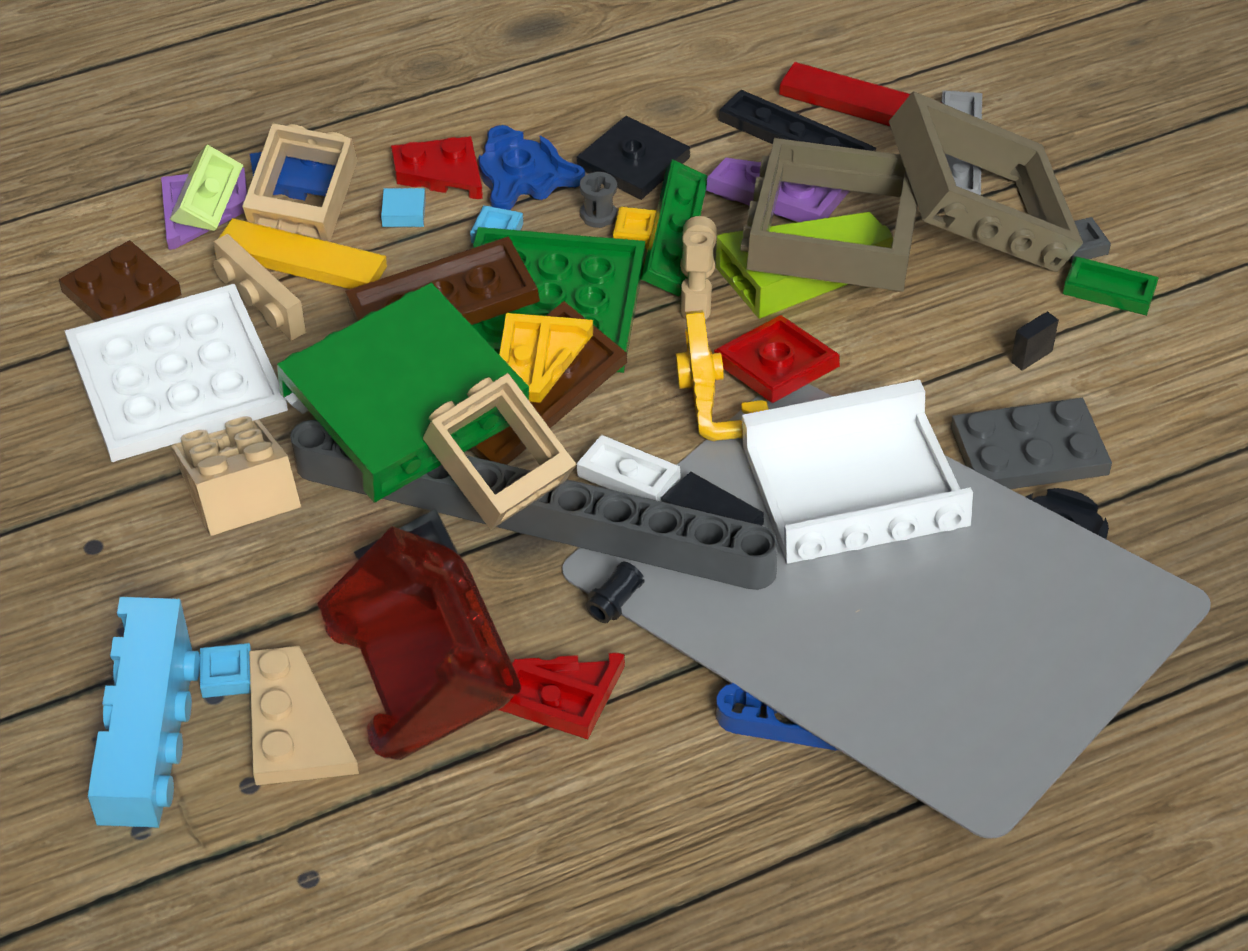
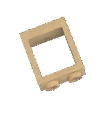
M272 123L242 206L247 222L330 242L358 161L352 138L345 137L337 132L322 133L311 131L295 124L285 126ZM286 156L336 166L322 207L272 198Z
M508 373L494 382L490 377L480 381L467 393L469 398L456 406L452 401H449L436 409L429 416L431 422L423 437V440L490 530L565 482L577 465ZM495 406L540 465L496 495L451 436L452 433Z

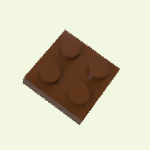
M130 240L59 279L61 291L95 322L170 302L182 295L179 282Z

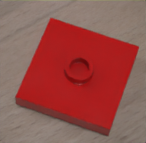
M782 315L714 350V353H721L723 369L771 403L782 399L840 367V354Z

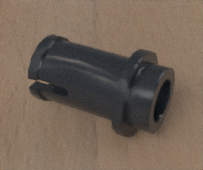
M621 562L599 589L595 588L589 592V601L586 603V608L590 615L602 623L617 620L622 614L621 607L645 582L642 579L644 576L640 570L631 563Z

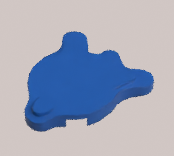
M498 125L489 130L488 141L485 144V153L478 157L479 175L484 184L492 190L490 196L491 207L506 210L513 208L520 195H532L535 199L543 200L557 187L580 186V180L585 176L584 168L561 158L557 149L548 139L540 136V143L526 140L523 137L522 131L513 130L506 125Z

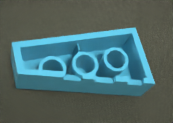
M120 597L117 615L122 619L124 637H113L110 657L114 660L113 680L115 686L105 685L102 703L104 727L109 731H98L88 799L97 825L159 828L163 807H170L173 800L174 782L170 774L172 765L179 764L182 758L183 738L179 732L181 723L188 722L190 719L192 699L191 693L188 690L190 681L198 680L200 655L198 651H192L180 599Z

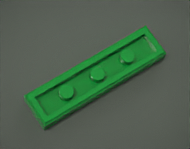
M672 159L665 171L641 280L679 297L681 295L682 283L688 278L683 274L680 267L683 253V227L690 218L701 216L708 176Z

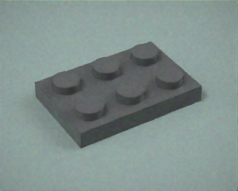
M1083 397L952 416L951 430L965 466L1009 489L1107 476L1110 474L1112 461Z

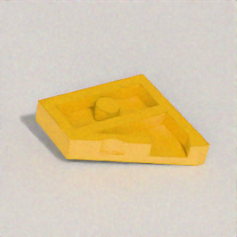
M506 313L499 355L529 386V402L540 403L593 336V320Z

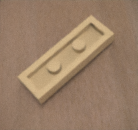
M229 234L213 241L216 253L214 268L219 278L224 283L235 284L244 302L249 306L254 305L273 329L278 328L291 341L305 334L301 301Z

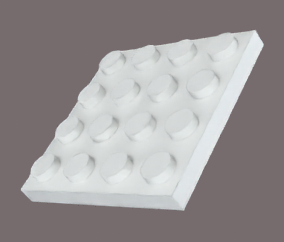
M235 284L65 330L71 354L111 462L180 443L181 437L184 434L196 430H206L208 434L226 429L225 423L236 418L248 416L254 421L288 411L286 398H283L280 394L278 379Z

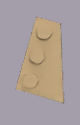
M300 646L249 651L253 775L255 784L265 785L359 774L357 761Z

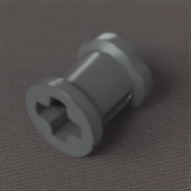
M593 172L585 175L580 180V192L584 196V204L580 210L581 219L584 220L586 225L595 228H602L613 224L617 219V208L613 205V196L617 192L616 179L605 172Z

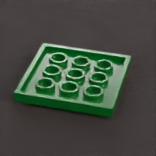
M478 227L473 248L509 236L538 288L540 302L507 313L546 316L565 301L585 319L593 320V325L628 354L645 258V241ZM506 313L472 324L498 354H500ZM626 364L617 372L624 373Z

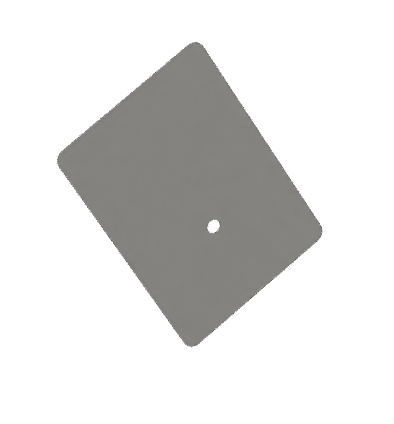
M807 384L774 403H771L760 394L752 401H766L769 409L833 396ZM742 410L729 421L742 420V415H744ZM743 438L719 441L706 439L677 464L680 466L681 480L687 474L693 472L764 512V524L762 526L769 528L775 533L744 452ZM946 455L945 457L960 489L971 487L973 491L971 526L789 564L786 563L777 539L776 579L771 585L763 589H746L584 548H578L565 560L562 567L565 579L589 594L592 589H599L621 562L631 563L643 574L644 577L642 579L645 582L621 607L622 616L730 683L736 684L757 700L963 828L983 838L1002 837L1017 825L1207 616L1211 606L1208 595L1200 588Z

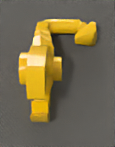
M704 311L685 312L687 352L676 353V367L679 389L692 388L698 433L700 436L711 441L743 438L742 420L712 421L715 380H724L721 353L712 354L708 345ZM763 400L741 404L744 414L769 410L767 402Z

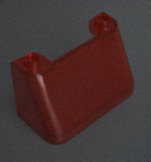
M391 526L317 603L325 622L327 634L339 644H348L361 649L386 714L379 713L375 715L367 724L369 744L375 751V754L383 758L402 760L504 707L521 690L519 678L468 566L458 554L446 546Z

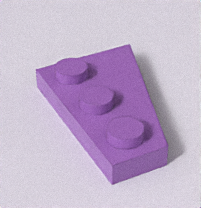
M725 158L708 176L706 191L720 195L730 201H738L750 205V201H753L756 178L760 176L761 162ZM782 181L774 214L796 222L828 218L850 191Z

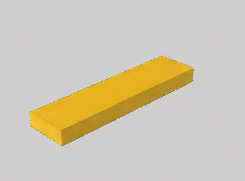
M232 218L220 235L222 237L229 234L264 268L347 289L379 280L387 268L385 255Z

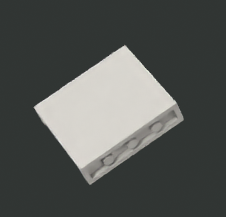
M920 380L742 415L743 449L787 564L971 526L973 491L971 487L960 489L926 417L925 390Z

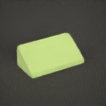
M206 145L194 160L169 220L179 224L215 231L243 164Z

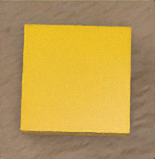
M619 207L613 238L645 241V249H648L657 210Z

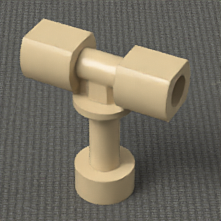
M704 216L690 218L683 227V253L680 267L683 274L688 277V279L683 281L681 287V314L684 318L685 312L703 310L705 319L711 314L712 284L706 278L710 277L715 269L713 248L716 244L717 228L711 219Z

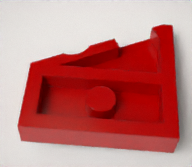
M471 136L391 145L397 184L415 188L426 187L430 191L446 193L448 186L469 190V198L483 199L482 184Z
M609 653V661L582 663L578 662V655L558 656L552 660H542L540 658L514 659L494 696L495 709L588 740L625 667V655Z

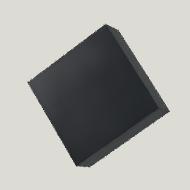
M1047 311L1016 330L1011 363L1023 371L1051 353L1054 347L1059 319Z

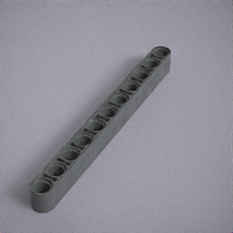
M317 420L303 421L294 427L290 438L297 472L302 478L367 495L363 491L362 472ZM467 456L495 495L531 472L530 470ZM443 465L383 498L430 511L436 509L438 513L486 524ZM568 479L496 526L746 589L759 590L766 588L774 582L777 574V538L775 533L769 528Z

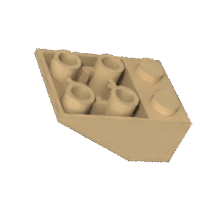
M248 416L236 418L226 422V429L210 434L206 430H196L184 434L181 437L180 443L171 445L172 452L197 512L210 536L301 508L288 455L259 419L252 421V418Z

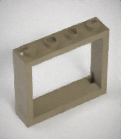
M914 91L889 120L924 222L1058 272L1083 244L1042 144ZM945 154L1015 181L1028 214L956 186ZM941 208L945 212L943 217L936 215Z
M774 138L770 156L762 155L760 176L756 178L753 201H750L747 226L744 225L741 251L748 252L747 270L904 292L918 204L901 156L892 153ZM781 182L901 197L892 248L769 232Z

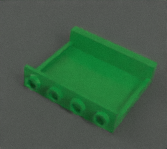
M432 282L416 291L406 293L401 299L378 311L368 313L363 319L340 331L330 333L318 343L300 352L292 353L285 360L277 364L280 394L284 398L294 393L363 474V491L374 503L442 465L423 440V437L431 422L429 416L443 404L452 401L456 406L469 398L467 393L480 381L490 377L494 382L507 373L529 400V386ZM495 406L452 433L451 436L461 450L465 452L508 428L510 425Z

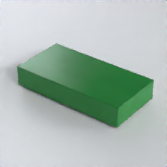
M1075 256L1065 281L1063 294L1147 316L1159 277Z

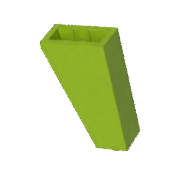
M871 212L771 226L769 231L892 248L893 236L888 227L882 225ZM743 231L724 233L717 236L716 269L758 319L848 285L845 283L747 270L748 252L741 251Z

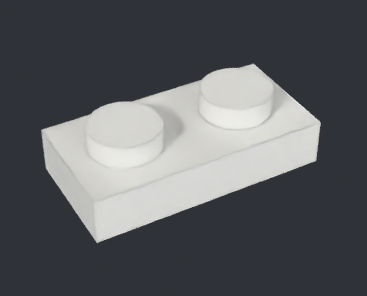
M603 435L596 440L577 462V474L580 478L610 490L660 502L661 497L681 480L680 466Z

